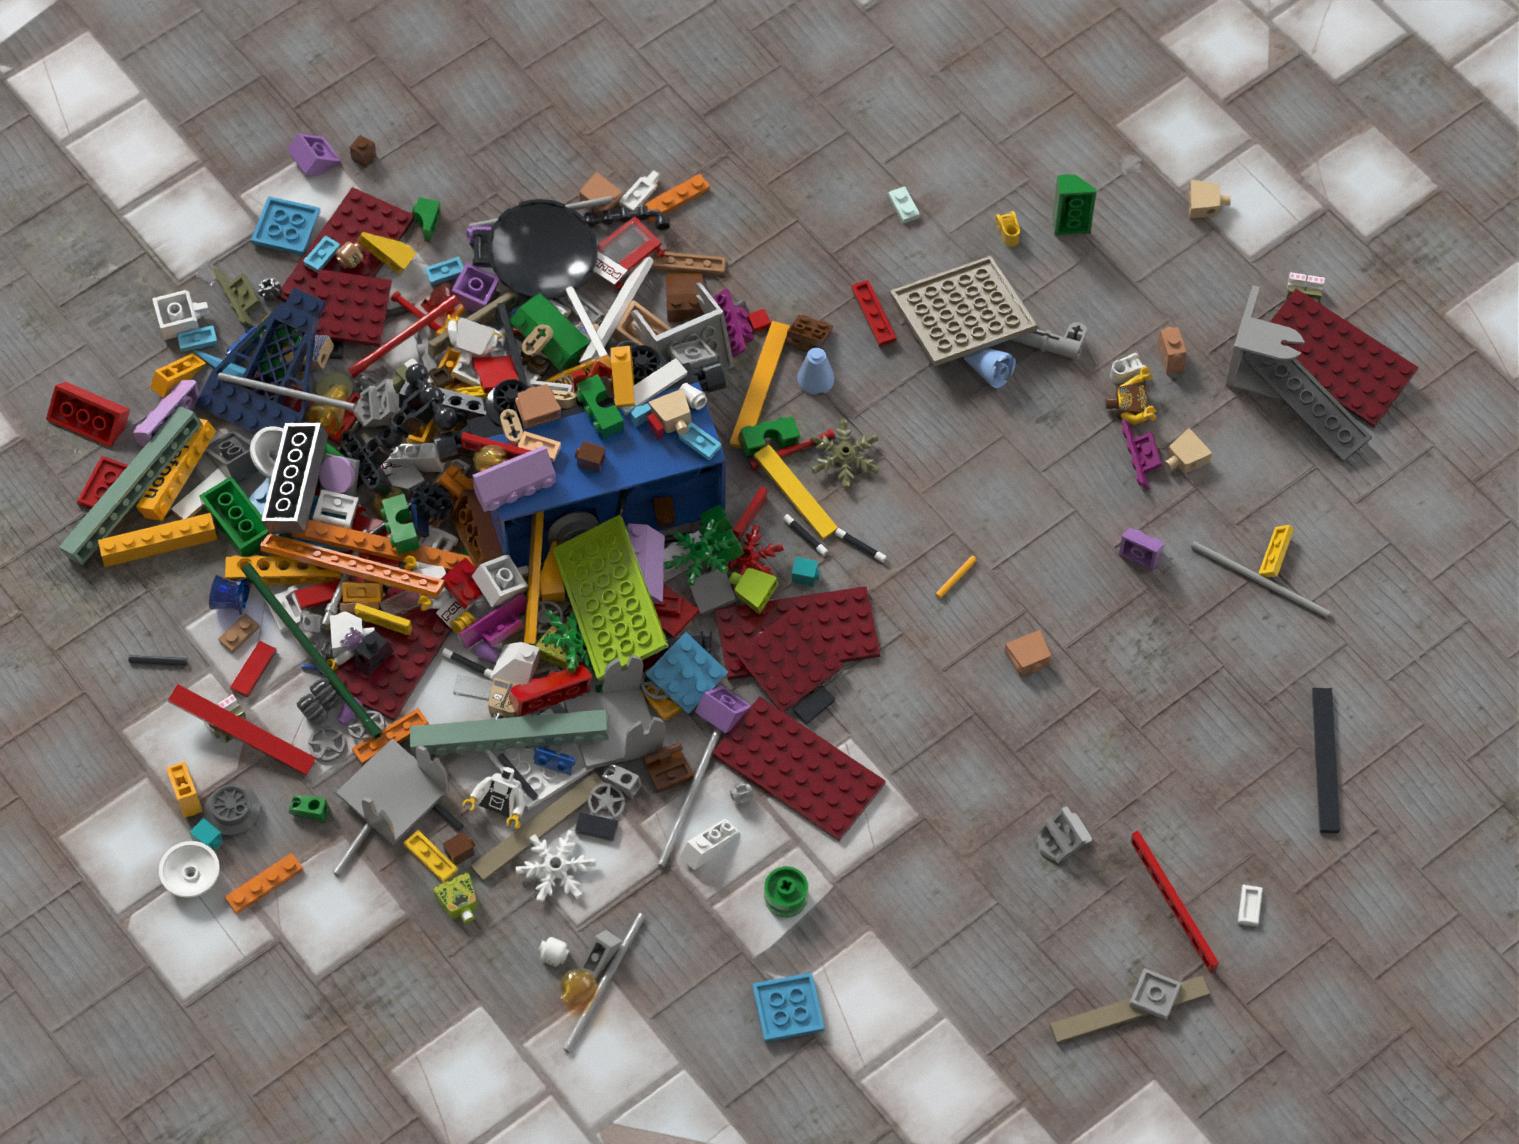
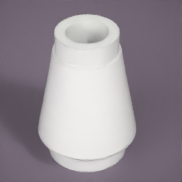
M684 383L680 387V389H683L686 400L691 408L699 410L704 407L707 402L705 393L688 383Z

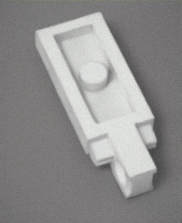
M653 170L647 178L645 176L643 178L640 177L619 200V206L629 208L630 212H636L637 208L656 190L657 183L660 180L659 173Z

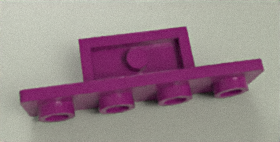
M725 288L715 295L713 299L724 312L732 358H735L746 350L745 342L749 343L754 338L752 327L747 318V311L743 307L733 304L730 291Z
M1125 419L1122 421L1123 428L1121 429L1124 437L1128 440L1126 446L1133 457L1131 460L1132 466L1137 470L1136 480L1139 486L1149 490L1150 485L1146 473L1163 466L1154 434L1149 432L1135 438L1132 426Z
M519 593L462 631L459 636L464 647L469 649L482 639L493 647L522 628L523 624L517 616L526 611L527 600L524 594Z

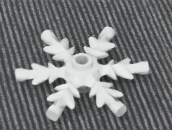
M569 830L564 840L559 838L560 847L556 846L558 851L556 855L550 854L551 847L547 849L545 839L541 843L535 834L529 838L535 845L531 850L540 853L537 857H544L545 862L540 865L535 861L534 865L526 861V867H516V875L527 873L526 878H529L535 873L538 876L541 871L546 873L547 878L540 880L544 883L536 887V890H540L536 898L540 903L544 902L547 893L550 896L552 895L551 886L555 887L553 882L555 878L561 879V886L565 884L566 894L571 891L576 899L580 898L582 893L576 887L580 883L571 880L574 876H567L566 872L570 868L575 872L577 871L576 868L586 872V866H596L595 858L584 860L585 855H582L576 861L575 856L570 862L565 860V855L571 853L568 850L576 845L571 843L575 836L573 831Z

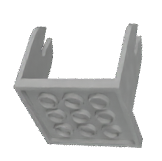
M701 283L695 284L694 287L699 293L696 297L705 315L659 335H655L637 310L631 312L636 321L633 322V325L643 344L661 353L668 363L673 360L667 353L668 347L702 338L718 356V361L721 363L723 371L734 367L724 312Z
M1253 285L1234 344L1226 385L1271 398H1280L1243 360V353L1248 351L1288 361L1300 356L1301 352L1289 346H1283L1281 342L1291 344H1304L1305 342L1302 336L1292 328L1253 318L1260 287Z
M636 655L630 656L625 668L621 667L619 658L606 666L602 692L564 700L567 713L605 709L607 712L609 740L601 742L587 741L578 744L586 770L641 758L663 747L665 723L660 718L653 717L651 719L640 688L643 662Z
M393 739L336 792L339 798L392 845L401 839L449 792L446 769L437 757L432 762L427 748L418 746L415 750L416 760Z

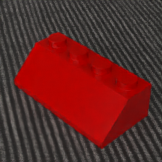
M63 382L54 387L46 420L111 448L126 427L130 409L71 383Z
M583 664L578 667L575 666L574 673H569L567 668L562 672L555 671L545 678H535L528 684L513 686L509 690V700L516 716L521 717L590 692L592 675Z

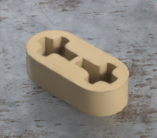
M543 324L538 325L522 344L523 352L527 355H537L553 337L552 328ZM541 330H546V331H545V334H546L545 337H544V336H541V335H542ZM530 343H531V344H534V345H533L534 350H529V349H530V346H529Z
M552 390L560 408L569 409L577 405L575 393Z
M504 410L500 415L506 440L510 445H519L523 430L518 415L514 410ZM509 416L512 419V424L510 425L508 420H506V417ZM512 430L515 431L517 438L512 436Z

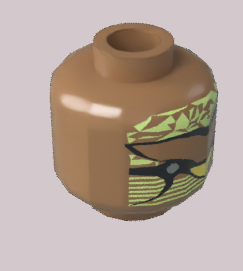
M346 242L337 251L336 260L344 269H353L363 260L362 252L364 250L358 243Z

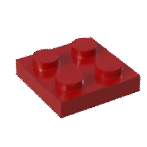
M466 557L441 578V580H445L446 590L463 609H466L483 594L472 577L477 569Z

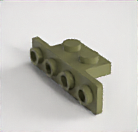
M215 267L213 269L216 275L215 280L222 285L223 294L230 300L231 308L239 316L237 318L241 325L252 329L255 326L248 313L258 306L261 300L247 275L241 273L230 282L225 272Z

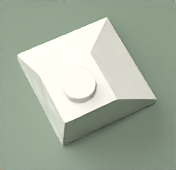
M523 642L504 645L490 680L494 681V678H498L517 685L528 684L532 680L540 661V648Z

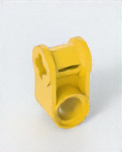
M1011 211L1010 214L1001 216L999 214L995 215L996 226L1000 231L1004 244L1009 247L1016 246L1020 239V227L1015 212Z

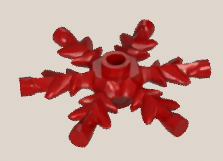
M753 525L751 535L746 533L748 542L744 541L747 547L742 548L744 554L723 565L730 568V571H732L734 566H739L740 570L736 571V573L742 576L748 568H754V570L773 575L769 572L772 568L763 567L766 563L759 564L758 559L761 557L767 559L766 556L776 557L775 552L784 551L782 543L772 547L773 544L771 543L765 549L762 546L759 552L754 551V547L759 545L756 542L761 539L762 535H758L760 526Z

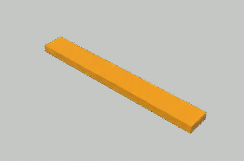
M775 321L771 323L729 443L731 447L742 449L738 441L740 429L745 426L757 425L787 339L786 336L790 325Z
M544 511L532 514L528 570L529 587L527 588L524 643L532 646L536 644Z

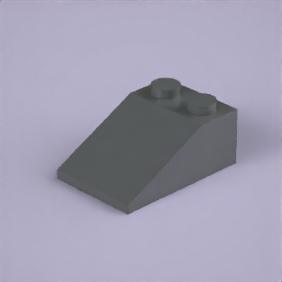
M235 430L210 443L204 451L226 478L232 476L236 482H241L246 476L259 471L251 458V441Z

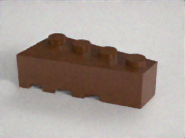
M463 489L449 517L474 567L477 569L480 564L499 558L503 554L489 510L484 512L475 494V489Z

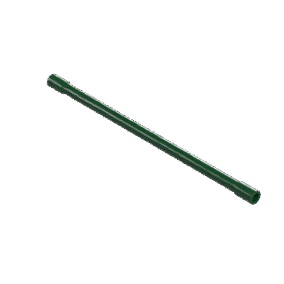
M251 563L243 566L241 571L254 584L363 724V727L372 739L376 740L381 737L383 732L367 715L281 605Z

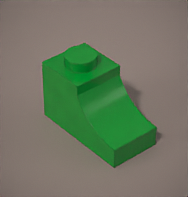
M419 197L417 204L414 203L412 214H414L415 222L420 223L423 227L424 240L431 241L441 214L440 201Z

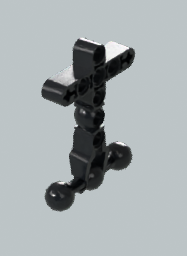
M419 363L407 368L405 378L408 384L418 387L420 390L415 391L404 400L403 407L394 416L393 420L390 421L391 425L385 426L381 430L380 437L376 435L375 438L366 444L362 437L347 429L342 432L339 438L340 444L348 457L360 461L357 487L365 483L370 490L381 497L387 496L392 489L390 480L381 468V465L394 452L392 448L399 447L404 437L408 438L409 435L413 434L422 425L426 426L433 417L435 426L442 431L453 429L458 421L457 413L452 408L444 407L442 404L444 398L441 389L434 386L432 381L428 383V369Z

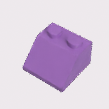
M298 134L287 149L292 155V159L298 163L301 171L306 175L318 176L342 162L326 139L321 136Z
M466 262L451 293L456 296L466 310L475 313L490 303L500 279L496 275Z
M1129 528L1122 535L1119 555L1154 570L1163 554L1165 543L1157 538L1145 535L1140 530Z
M721 685L704 693L695 713L700 715L702 720L713 724L718 731L727 733L732 730L751 705Z

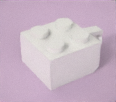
M186 290L152 298L163 340L178 337L177 333L199 329L197 319L209 314L207 302L192 303L189 291Z
M508 554L480 564L472 575L491 607L503 604L519 593L524 594L529 587L524 579L528 576L529 568L527 565L517 568Z

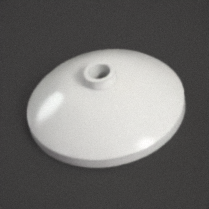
M273 426L263 428L257 432L250 444V454L254 465L263 475L272 479L284 430Z
M186 841L174 845L164 854L159 865V877L163 886L173 895L183 898L197 897L207 892L217 881L220 871L219 861L215 852L209 846L196 841ZM190 873H194L193 877H188Z

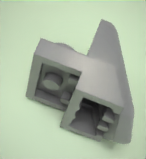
M385 379L377 387L369 386L360 393V399L357 402L354 415L363 427L391 425L390 421L393 420L394 416L401 409L399 408V394H396L393 388V380Z
M1067 806L1061 808L1051 819L1046 820L1037 829L1039 853L1057 863L1072 856L1078 849L1092 841V837L1078 815L1071 813Z

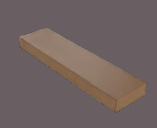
M656 251L653 253L654 262L652 270L725 276L726 257L665 252V256L658 258L656 256L658 253Z

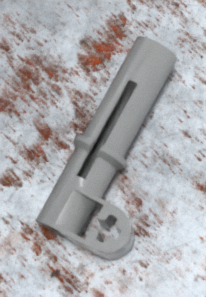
M1075 322L1070 324L1064 337L1052 334L1050 330L1042 331L1037 329L1034 332L1019 336L1010 341L1041 349L1043 353L1048 351L1078 360L1085 345L1087 329L1084 324Z

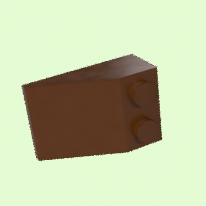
M702 273L666 274L667 322H687L704 315L696 297L699 293L694 287L697 283L703 285Z

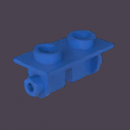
M253 327L250 330L247 329L245 333L238 339L239 342H235L230 348L227 349V352L225 353L226 356H228L256 328ZM259 335L241 354L247 356L259 344L261 336ZM237 356L234 361L238 365L244 358Z
M544 746L536 748L535 765L571 776L572 766H575L576 758H573V755L570 756L561 752L559 755H556L557 751Z

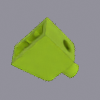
M748 568L743 576L733 572L729 579L730 583L736 585L734 590L736 597L758 614L762 612L778 586L777 577Z

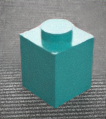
M795 557L791 582L814 587L815 580H819L821 569L818 568V561Z
M204 818L190 831L193 841L201 842L212 850H217L222 844L221 832Z

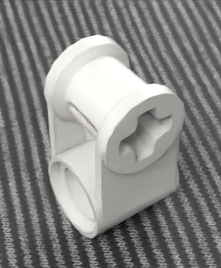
M1133 353L1128 357L1116 360L1112 364L1111 381L1116 384H1122L1136 375H1140V370L1145 365L1139 360V354Z

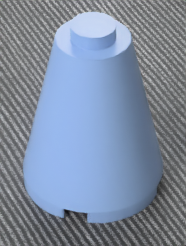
M813 348L808 352L798 372L797 378L800 388L810 395H818V393L822 392L824 394L834 385V372L826 353L820 348Z
M991 348L964 356V360L994 388H1000L1006 384L1007 381L1005 379L1008 375L1011 376L1016 365V360L1010 353Z

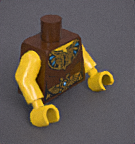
M1146 366L1141 368L1140 375H1136L1117 387L1115 398H1105V408L1116 409L1117 418L1120 420L1126 419L1132 425L1148 422V418L1154 421L1156 419L1154 413L1157 410L1153 406L1148 405L1146 382H1144V379L1149 381L1153 378V375L1148 373L1151 369Z

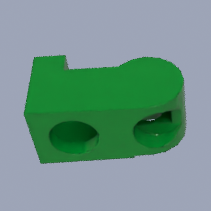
M295 795L292 798L289 813L295 817L316 819L318 822L326 823L330 806L325 798Z

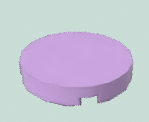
M333 456L327 458L321 464L319 479L326 491L342 494L353 486L355 471L349 464L348 459L342 456Z

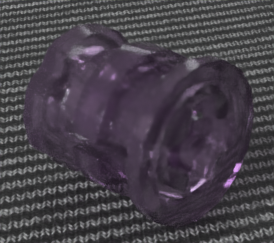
M350 627V633L344 636L345 639L340 641V645L348 652L353 653L355 651L354 648L365 637L360 631Z

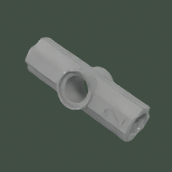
M427 325L414 334V338L417 343L416 347L419 358L423 361V365L430 374L438 369L440 360L438 358L439 354L433 358L428 355V342L433 339Z

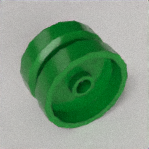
M783 866L769 873L765 879L764 900L770 912L778 917L789 918L798 915L804 910L808 901V882L800 870L794 867Z

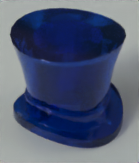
M216 575L209 595L210 610L234 609L239 611V615H242L252 583L248 578H241L235 582Z

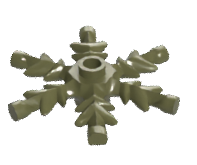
M841 419V430L836 429L840 436L836 437L841 441L840 445H834L833 440L829 442L825 435H823V439L815 434L812 435L810 441L819 444L816 447L817 449H826L825 452L832 451L834 455L833 457L825 456L826 459H818L817 462L820 464L811 467L814 474L822 469L827 473L830 466L834 468L835 463L838 462L842 465L838 469V471H842L838 479L843 478V488H850V479H855L850 472L854 471L849 467L850 463L855 462L857 468L861 466L865 473H867V469L875 474L878 473L880 467L871 464L874 461L873 459H864L865 456L858 457L856 453L857 451L865 452L864 449H872L873 446L870 444L877 442L879 439L876 434L868 439L863 435L860 442L856 440L855 445L851 446L848 441L852 437L848 436L851 434L852 429L847 430V420Z

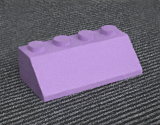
M182 380L172 388L171 393L160 401L158 407L147 415L142 424L135 428L133 433L136 443L145 447L179 406L190 411L196 408L195 404L200 393L195 380Z
M544 445L474 474L475 494L484 512L488 510H496L505 503L515 502L522 496L532 495L541 488L551 487L556 483V473L546 446Z
M628 524L627 532L653 604H663L665 536L648 525Z

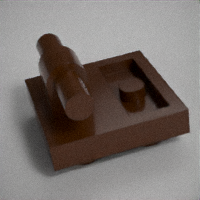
M798 315L788 329L786 344L797 347L798 350L807 353L813 348L824 350L822 346L832 333L833 325L825 321L812 319L807 315Z
M675 743L668 747L665 746L656 750V752L642 757V762L657 793L694 778L682 753L681 743Z

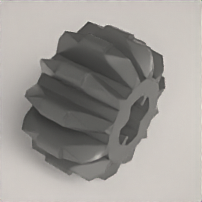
M321 677L310 686L311 693L325 710L334 709L341 702L340 696L326 678Z
M308 693L297 702V707L312 726L316 727L328 718V713L313 694Z

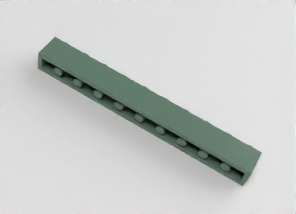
M179 406L64 540L59 548L69 559L83 565L98 548V540L104 539L110 534L203 423L193 411Z
M606 709L410 726V748L413 756H416L415 750L418 746L427 748L429 755H446L447 753L463 754L470 751L484 752L493 749L504 750L505 748L522 749L528 746L542 747L552 744H580L587 741L601 742L609 740V724Z

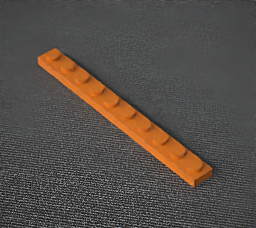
M309 519L305 533H291L292 537L404 562L407 556H413L418 562L443 566L445 572H449L465 557L473 565L469 556L422 545L418 549L398 554L396 547L392 548L387 537Z
M270 533L260 545L261 551L434 598H437L445 587V580Z

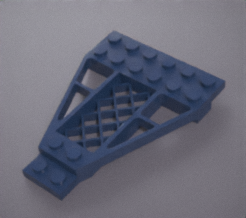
M293 287L287 302H282L210 373L195 406L254 434L266 427L273 426L284 429L285 423H307L309 420L307 417L309 401L302 399L301 411L296 412L282 405L286 395L276 393V395L270 396L269 391L250 387L251 390H248V386L218 380V374L237 356H240L249 361V365L242 378L255 381L261 379L263 383H266L265 377L273 374L275 381L270 384L290 389L294 381L303 385V392L310 393L315 335L318 331L319 319L327 302ZM289 327L296 329L298 331L291 334ZM285 328L287 336L279 339L277 331ZM265 330L253 356L247 357L241 354ZM301 335V343L295 346L293 338ZM289 340L291 348L283 351L281 343ZM277 345L279 353L271 356L269 348ZM293 352V360L287 363L285 355ZM306 356L304 381L302 382L295 379V376ZM281 357L283 365L275 368L273 360ZM269 362L271 370L263 373L261 365ZM285 369L286 374L284 378L278 379L277 372ZM265 391L266 397L261 396L257 393Z

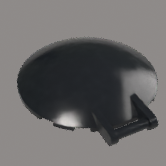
M533 199L520 202L519 205L505 210L498 217L491 230L476 229L472 231V237L474 238L472 265L492 268L497 277L507 287L526 297L533 298L539 293L546 299L568 295L566 289L569 287H573L574 291L579 289L589 279L596 265L598 248L593 230L580 213L576 210H571L565 204L557 201ZM482 240H487V258H482Z

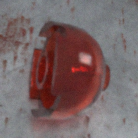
M447 282V284L444 283L430 294L429 301L425 298L421 303L426 313L431 312L453 295L451 293L453 286ZM453 308L452 310H450L447 313H444L440 317L444 315H452L455 312V309Z

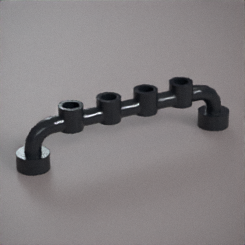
M646 205L639 206L636 212H630L629 208L624 207L619 210L620 214L612 215L611 210H604L601 212L602 216L594 217L592 212H587L583 215L589 227L601 223L610 225L616 221L627 223L633 217L640 220L657 217L655 220L657 230L666 231L670 228V219L668 217H665L659 210H648Z

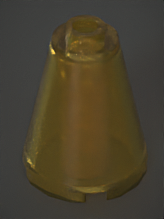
M333 384L322 396L347 402L349 392L343 384ZM315 402L306 413V421L308 423H321L328 435H335L342 428L345 409Z

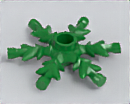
M707 519L705 529L700 528L702 536H699L701 541L695 544L694 538L690 540L689 533L685 537L678 531L673 534V537L679 541L676 545L684 546L682 549H690V552L687 555L681 553V556H672L674 560L664 562L666 570L674 565L675 569H678L683 563L686 565L688 560H693L694 563L688 567L690 570L685 574V576H689L686 583L688 586H694L696 576L701 577L699 569L703 568L700 564L707 563V567L711 565L713 572H715L716 568L723 574H726L729 570L727 566L722 564L725 562L724 559H717L719 556H711V553L714 550L720 552V549H729L728 544L737 543L735 535L726 539V536H723L718 542L716 539L713 545H709L708 541L713 538L711 535L716 531L715 528L712 529L715 522L713 519Z
M551 610L545 613V616L551 620L550 624L557 628L556 631L560 632L562 636L550 633V637H544V642L548 645L554 644L555 648L560 646L568 654L565 657V660L569 661L567 671L574 673L575 666H579L577 652L580 659H583L586 667H590L595 674L588 652L583 649V647L586 648L583 636L579 633L580 630L577 629L579 625L576 622L577 619L574 611L570 612V617L567 616L569 631L566 629L565 624H562L559 616H555Z

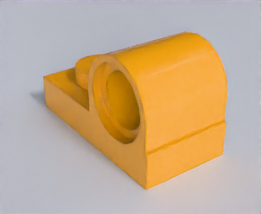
M367 579L364 581H343L342 583L343 602H381L384 598L382 583Z

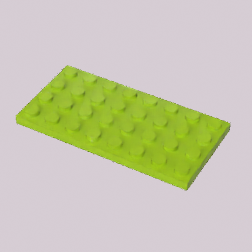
M620 515L552 549L598 680L604 679L606 666L619 658L621 667L625 668L631 655H636L643 660L669 647L625 523Z

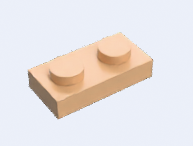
M524 431L518 447L535 450L545 445L551 462H555L561 448V442Z

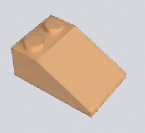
M633 300L630 302L611 337L619 343L629 340L644 345L633 325V322L636 321L631 312L634 310L641 314L655 335H659L672 328Z

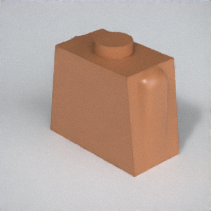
M596 172L582 187L578 195L580 202L612 196L613 203L586 208L588 211L602 216V211L613 210L619 206V200L623 197V192Z
M1167 327L1160 331L1157 341L1165 372L1169 374L1184 371L1186 349L1179 327Z
M547 384L539 387H530L526 391L518 393V397L515 399L524 429L561 418V408L555 399L552 389Z
M1041 630L1005 644L1004 653L1021 676L1040 671L1043 667L1048 666L1052 659L1051 652L1045 643Z

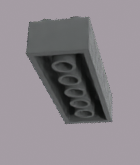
M285 423L261 520L269 533H305L328 438V434L321 423Z

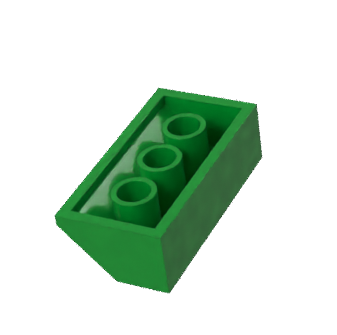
M1076 174L1057 175L1052 216L1054 235L1091 233L1096 188Z
M541 293L522 305L510 319V323L526 338L538 325L543 324L552 328L553 337L541 352L559 370L571 369L591 343ZM541 330V332H542V335H541V336H544V337L546 336V334H545V331H546V330Z
M232 476L199 495L203 509L207 514L211 513L213 522L239 556L249 557L261 549L260 545L269 534V531L261 521L262 515Z

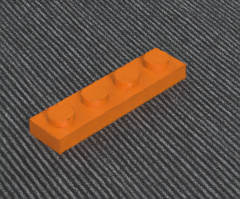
M698 174L643 205L648 206V210H659L665 215L709 191L710 185L701 174ZM649 217L647 221L650 223L656 220L657 217Z
M419 708L384 728L382 736L378 739L364 740L354 746L352 752L362 766H364L391 739L400 744L410 738V726L429 725V722Z
M290 853L225 896V900L237 915L302 872L303 867L295 856Z

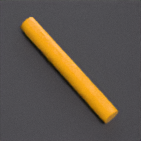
M462 304L450 316L451 319H455L456 316L460 317L466 311ZM446 322L435 333L436 337L448 330Z
M972 555L935 593V596L941 599L977 562V558Z

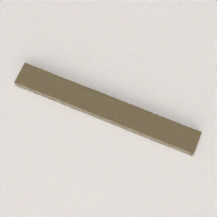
M593 772L472 864L471 869L485 882L533 845L529 840L531 836L535 834L539 840L585 806L588 803V796L591 790L605 782ZM607 787L599 788L594 793L600 794L604 790H606Z
M1203 976L1180 982L1182 986L1173 1007L1210 996ZM1129 998L1050 1023V1028L1056 1043L1059 1044L1151 1014L1129 1006L1131 1000Z

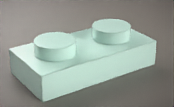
M905 186L888 192V197L903 224L920 218V213Z

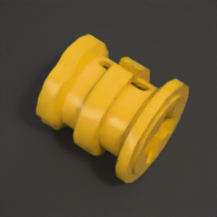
M465 610L455 620L450 621V626L459 635L470 625L476 623V620L470 612Z

